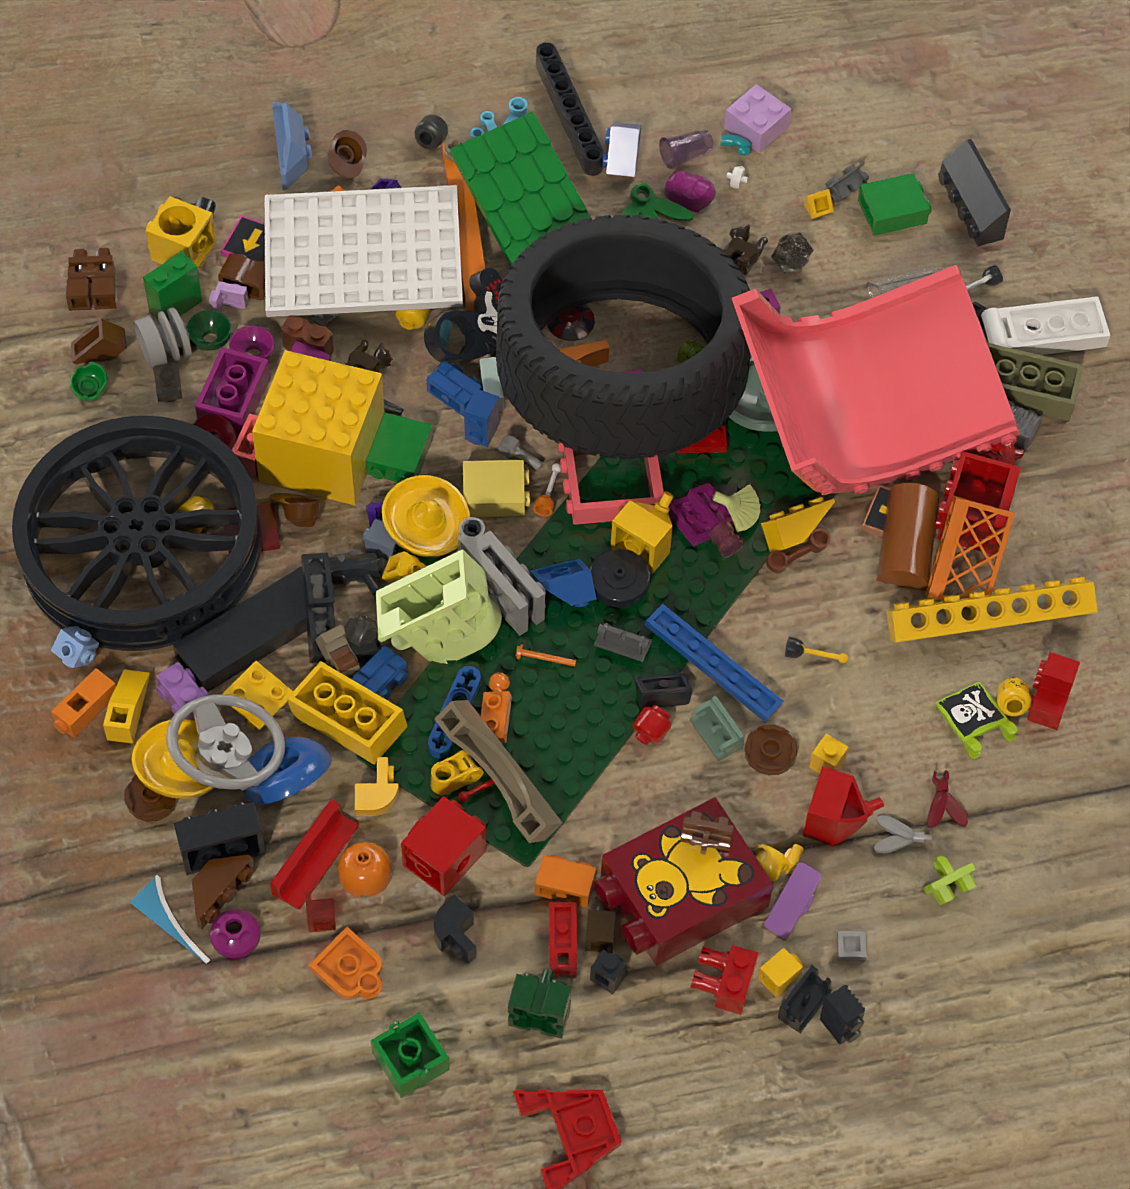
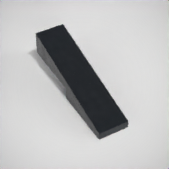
M328 553L302 554L309 662H326L315 639L336 627L333 612L335 600Z

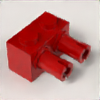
M732 945L730 952L723 953L703 946L698 964L721 969L723 975L717 978L695 971L690 988L714 994L716 1008L742 1015L759 952Z

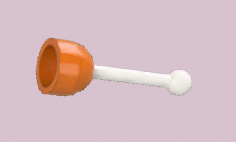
M558 463L552 466L553 473L545 495H540L534 502L533 511L539 516L548 517L553 512L554 501L550 498V494L557 474L561 472L560 464Z

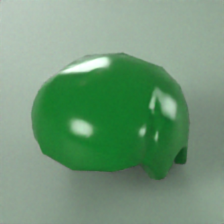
M90 362L86 366H78L70 378V389L76 398L83 401L91 402L98 400L108 389L107 373L101 365L95 362Z

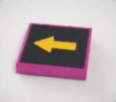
M241 215L221 249V256L228 258L229 254H243L252 261H265V223Z

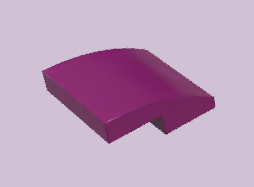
M710 483L689 490L686 497L673 501L668 506L670 508L668 512L669 517L692 546L715 537L734 524L727 507L712 500L716 491Z

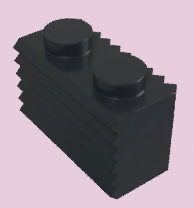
M843 985L824 998L819 1018L839 1045L846 1041L851 1043L862 1034L860 1028L865 1023L863 1020L865 1007H862V1003L858 1002L855 994H851L852 990L848 989V985Z

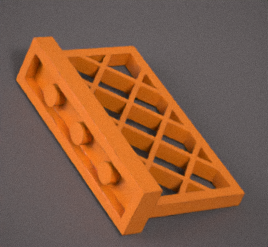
M953 495L925 595L934 600L944 601V597L947 596L943 595L945 587L954 580H956L962 591L957 594L960 597L965 596V598H968L967 593L978 587L985 591V595L992 594L1015 513ZM968 507L979 509L984 518L970 525L966 518ZM983 510L989 511V512H992V513L986 516V514H985V512H984ZM997 514L1007 516L1005 526L995 532L988 519ZM964 521H965V523H966V525H967L968 527H966V528H964V529L962 530L963 524H964ZM986 521L992 534L979 541L973 528ZM970 530L976 543L963 550L959 543L960 535ZM1000 533H1002L1001 540H1000L999 537L997 536V535H999ZM995 537L999 544L998 551L988 556L981 544ZM957 546H958L960 552H958L957 554H955L956 549H957ZM979 546L985 558L971 565L965 553ZM963 555L969 567L955 574L951 567L952 562ZM993 558H995L994 564H992L990 561ZM988 562L992 569L991 575L981 581L974 569ZM951 571L953 577L948 579L949 573ZM972 571L978 583L964 590L958 578ZM988 582L987 588L985 589L983 584Z

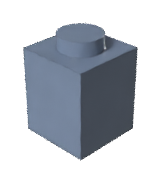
M375 519L372 526L366 528L363 534L366 553L376 552L377 557H382L386 560H389L390 556L397 553L399 545L389 536L383 521Z

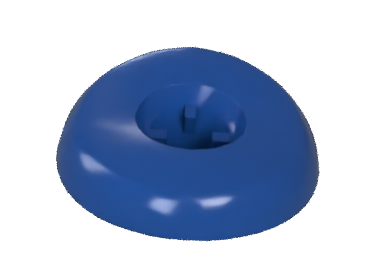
M284 738L285 753L279 768L272 776L261 782L258 786L248 787L244 790L245 797L255 804H268L298 794L328 770L332 762L329 751L321 743L309 738ZM274 741L263 746L250 759L249 762L257 772L270 762L274 753Z

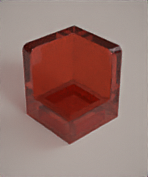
M305 892L309 933L336 931L334 899L312 900L311 892Z

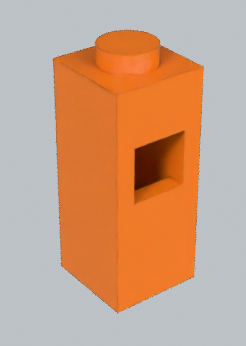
M95 668L51 711L54 727L60 733H67L75 738L108 706L116 688L115 682Z

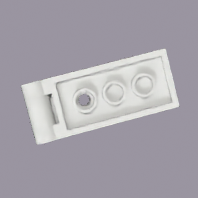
M1099 297L1007 308H989L981 314L989 343L1038 355L1104 348L1108 346L1111 336Z

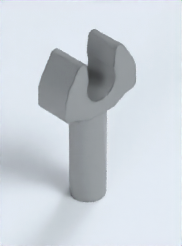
M505 435L501 440L498 450L509 459L515 456L520 460H524L526 464L535 470H539L543 462L521 449L519 440Z

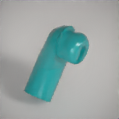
M721 134L720 146L738 147L739 155L750 154V148L752 147L750 141L739 135Z

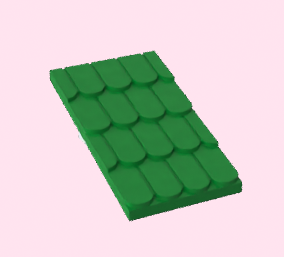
M533 111L503 126L492 129L481 136L479 135L461 143V145L450 148L452 159L510 266L519 257L521 252L525 251L527 246H530L539 237H544L545 233L555 228L558 230L564 224H569L570 222L575 224L580 219L590 218L586 206L566 174L564 166L551 146L548 136Z

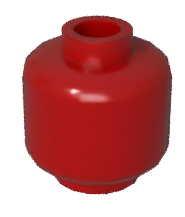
M653 705L652 708L644 707L632 724L633 730L637 733L634 737L646 746L649 743L660 744L671 729L672 725L669 720L671 716L656 705Z

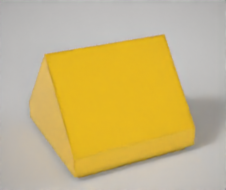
M830 189L806 196L804 206L812 219L834 212Z

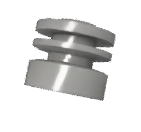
M174 307L167 309L168 319L163 311L158 312L159 324L157 325L149 315L133 322L140 348L151 370L167 365V352L171 354L175 361L180 360L178 348L185 358L192 354L188 330Z

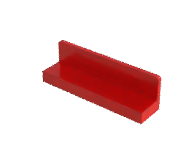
M332 799L328 802L270 883L273 896L298 910L302 908L358 829V823L341 814L339 803Z

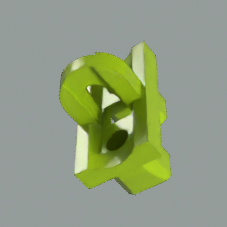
M939 856L934 859L933 864L940 878L923 887L926 895L932 893L939 905H942L955 898L948 884L955 881L961 894L977 886L971 873L976 869L971 862L953 870L947 858Z

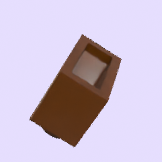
M100 319L71 342L72 363L83 364L112 360L126 349L125 328Z

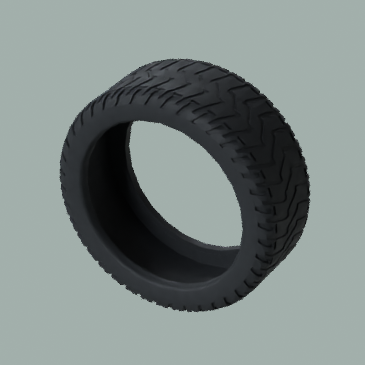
M610 215L596 216L593 220L590 217L580 219L575 224L574 222L564 224L560 229L557 230L555 228L545 233L544 237H539L530 246H527L525 251H522L519 257L512 263L503 279L498 296L496 365L502 389L512 406L528 424H531L542 435H547V438L550 440L552 439L558 444L561 442L563 446L569 447L572 450L577 451L579 449L581 453L593 456L599 454L600 457L613 459L616 457L620 459H635L636 457L643 459L680 451L683 448L698 443L717 430L729 418L744 394L749 375L751 353L732 298L750 291L749 286L737 265L721 248L717 247L709 239L702 237L693 230L685 229L681 225L672 222L668 223L657 218L649 219V217L633 215L632 217L629 215H614L613 217ZM620 299L645 302L667 309L685 319L700 332L707 345L698 354L681 364L653 372L621 373L604 371L574 360L560 352L544 337L541 330L555 317L571 308L594 301Z

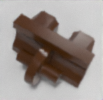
M692 811L689 817H684L680 842L701 846L700 854L706 855L707 847L726 851L730 850L734 826L730 825L729 818L718 817L715 822L706 821L702 813Z

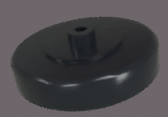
M627 549L605 551L597 556L590 566L596 598L606 605L613 607L631 606L642 600L649 590L651 581L650 568L644 558Z

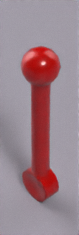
M491 779L467 792L462 791L459 793L458 799L461 802H466L469 796L495 784V782Z

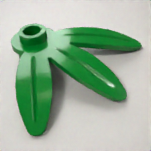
M643 183L632 188L630 193L632 203L621 214L629 215L630 217L641 214V216L649 217V219H659L655 212L657 211L663 216L674 220L691 221L694 219V215L688 209L675 202L655 197L651 187ZM642 193L646 198L641 199L638 197V194Z

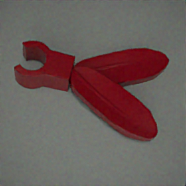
M945 770L943 774L944 780L937 779V772L934 771L932 782L935 785L937 794L928 813V826L935 828L940 823L946 810L956 824L965 827L968 824L967 814L948 792V771Z

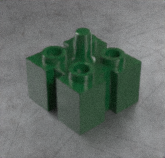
M551 969L543 970L540 982V978L534 974H516L508 1002V1026L528 1031L530 1029L539 1030L541 1034L562 1039L570 1012L571 986H567L562 981L553 980L554 971Z

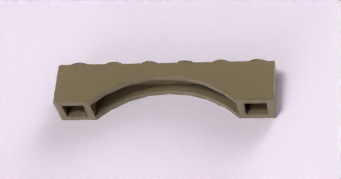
M468 700L451 701L435 718V721L448 738L472 756L493 779L509 806L514 824L527 841L533 843L546 840L563 822Z

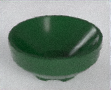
M201 311L192 316L187 323L186 328L189 333L190 342L200 350H217L223 347L231 337L230 320L219 311ZM207 334H215L217 336V339L213 342H206L203 338Z

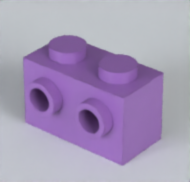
M179 662L156 675L158 683L156 691L163 701H168L174 714L186 703L209 695L204 687L199 688L195 684L196 680L192 672L188 668L184 670ZM193 712L185 719L195 721Z

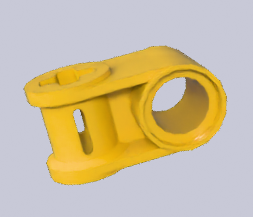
M462 750L454 756L437 762L432 767L431 788L438 795H447L465 785L476 782L483 776L484 772L481 767H477L472 756L465 750ZM444 776V777H447L448 779H447V780H440V779H438V777Z

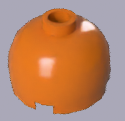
M359 842L345 849L339 859L337 869L339 882L347 893L355 897L361 898V895L377 896L391 882L392 866L388 854L382 847L371 842Z

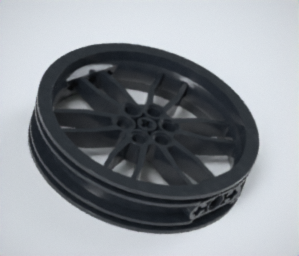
M128 416L110 419L86 427L61 441L41 458L27 476L18 494L12 519V537L16 556L22 568L28 590L38 608L58 628L78 626L92 635V638L99 643L98 647L112 650L144 651L171 646L231 610L239 603L250 587L256 574L262 551V530L254 488L248 472L236 454L225 443L206 430L181 420L160 416ZM142 457L167 458L157 470L144 497H133L125 472L118 461ZM182 461L194 465L195 468L186 479L166 497L161 499L163 489L179 463ZM106 466H111L123 487L125 495L114 500L96 483L91 475L92 473L100 472ZM206 473L214 476L227 488L236 507V510L200 509L175 513L191 497ZM83 478L95 499L109 514L100 515L74 511L48 512L56 500L72 484ZM238 524L236 536L199 535L184 532L204 526ZM43 527L75 528L91 531L90 533L74 537L39 539V533ZM174 548L198 552L232 551L221 568L207 582L195 588L182 564L168 549ZM102 550L84 568L67 594L54 585L40 559V554L43 553L79 554ZM163 564L182 582L188 592L180 593L172 600L166 599L155 580L152 569ZM113 565H116L110 582L94 606L78 601L97 578ZM132 567H144L152 593L160 606L141 610L108 609L119 595Z

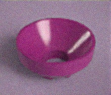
M250 325L234 332L229 342V348L242 353L256 349L260 352L257 357L269 360L274 352V339L267 329Z
M232 909L221 913L213 921L210 930L213 948L220 955L233 959L245 957L253 952L258 946L261 936L257 920L252 914L241 909ZM230 922H239L242 925L241 931L237 934L228 933L226 926Z

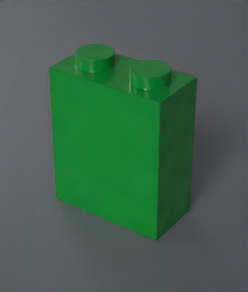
M914 173L860 185L858 201L873 236L927 224L928 216L932 211L931 204L928 199H925L922 183L917 181Z
M182 251L143 276L149 312L157 320L158 312L163 311L168 319L167 309L174 307L179 316L202 302L197 265Z
M384 413L366 459L367 475H371L376 479L391 480L397 484L407 478L419 476L433 439L432 424Z

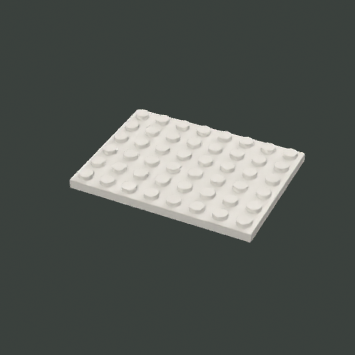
M457 185L265 195L266 317L463 307Z

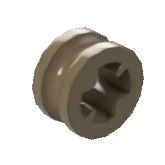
M454 137L445 142L444 154L448 160L454 161L450 155V148L464 143L462 139Z

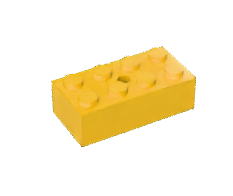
M321 661L287 698L294 717L374 765L377 762V757H382L407 728L403 709Z

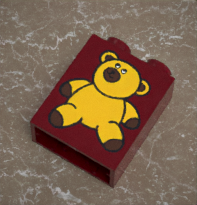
M716 797L602 855L601 878L594 881L596 893L606 909L611 910L618 906L628 922L622 925V932L631 950L636 955L647 951L656 966L769 907L773 883L731 819L730 825L734 826L729 851L707 847L706 855L700 854L701 846L680 842L684 817H689L692 811L702 813L705 816L704 820L715 822L718 817L729 818Z

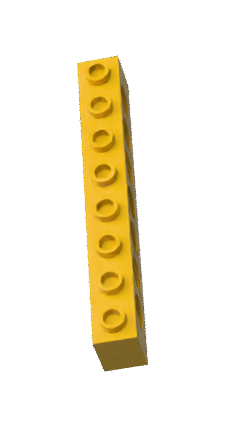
M1085 576L1069 578L1070 583L1060 584V580L1046 581L1043 587L1035 588V584L1020 585V590L1010 591L1009 587L994 589L995 594L985 595V591L971 592L968 598L960 599L959 595L945 596L944 601L934 602V599L919 600V605L909 606V602L893 604L894 609L886 610L890 640L902 642L1097 613L1094 582L1085 580ZM1066 591H1070L1071 600L1069 603L1064 604L1062 596ZM1044 594L1046 604L1039 608L1037 599L1040 595ZM1016 598H1019L1021 600V608L1015 612L1012 609V603ZM995 602L996 611L994 614L989 615L987 613V606L989 603ZM969 605L971 615L964 619L961 614L962 609ZM944 609L946 618L943 622L939 623L936 619V614L939 610ZM915 613H919L921 622L914 627L911 624V617Z

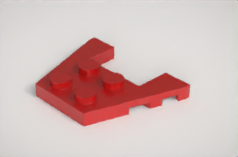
M538 1090V1092L513 1091V1097L521 1118L550 1110L565 1151L567 1161L540 1169L546 1189L564 1188L621 1146L622 1141L603 1090H566V1092H549V1090Z

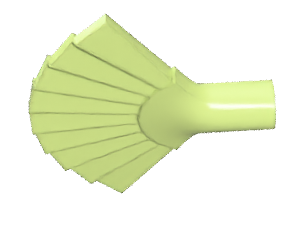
M750 484L731 496L718 491L714 493L712 500L727 507L737 532L745 531L756 523L760 514L759 498Z

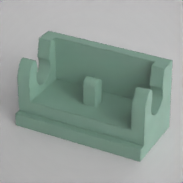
M716 696L693 710L695 715L690 718V722L717 761L743 749L745 736Z

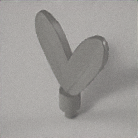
M880 815L876 818L878 825L882 829L893 834V836L880 840L875 845L874 850L877 853H889L903 848L912 842L924 843V840H932L931 835H924L925 832H913L910 827L890 816Z

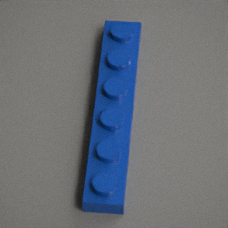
M664 604L646 620V627L765 723L782 706L783 700Z

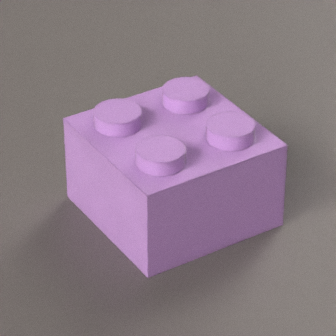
M756 84L726 109L724 129L733 135H739L751 142V148L760 153L789 128L792 109Z

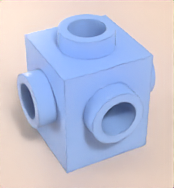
M73 626L60 630L51 651L61 658L66 666L77 668L89 665L96 656L95 651L99 643L92 638L88 631L80 629L78 626Z

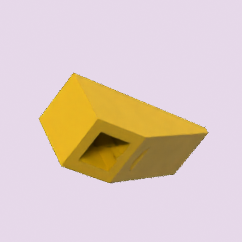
M823 497L809 500V506L804 507V504L790 507V513L785 514L784 511L769 515L770 520L761 523L770 552L784 550L805 542L835 503V500L829 499L824 501Z
M123 670L109 701L103 724L107 740L133 744L150 678L149 672Z

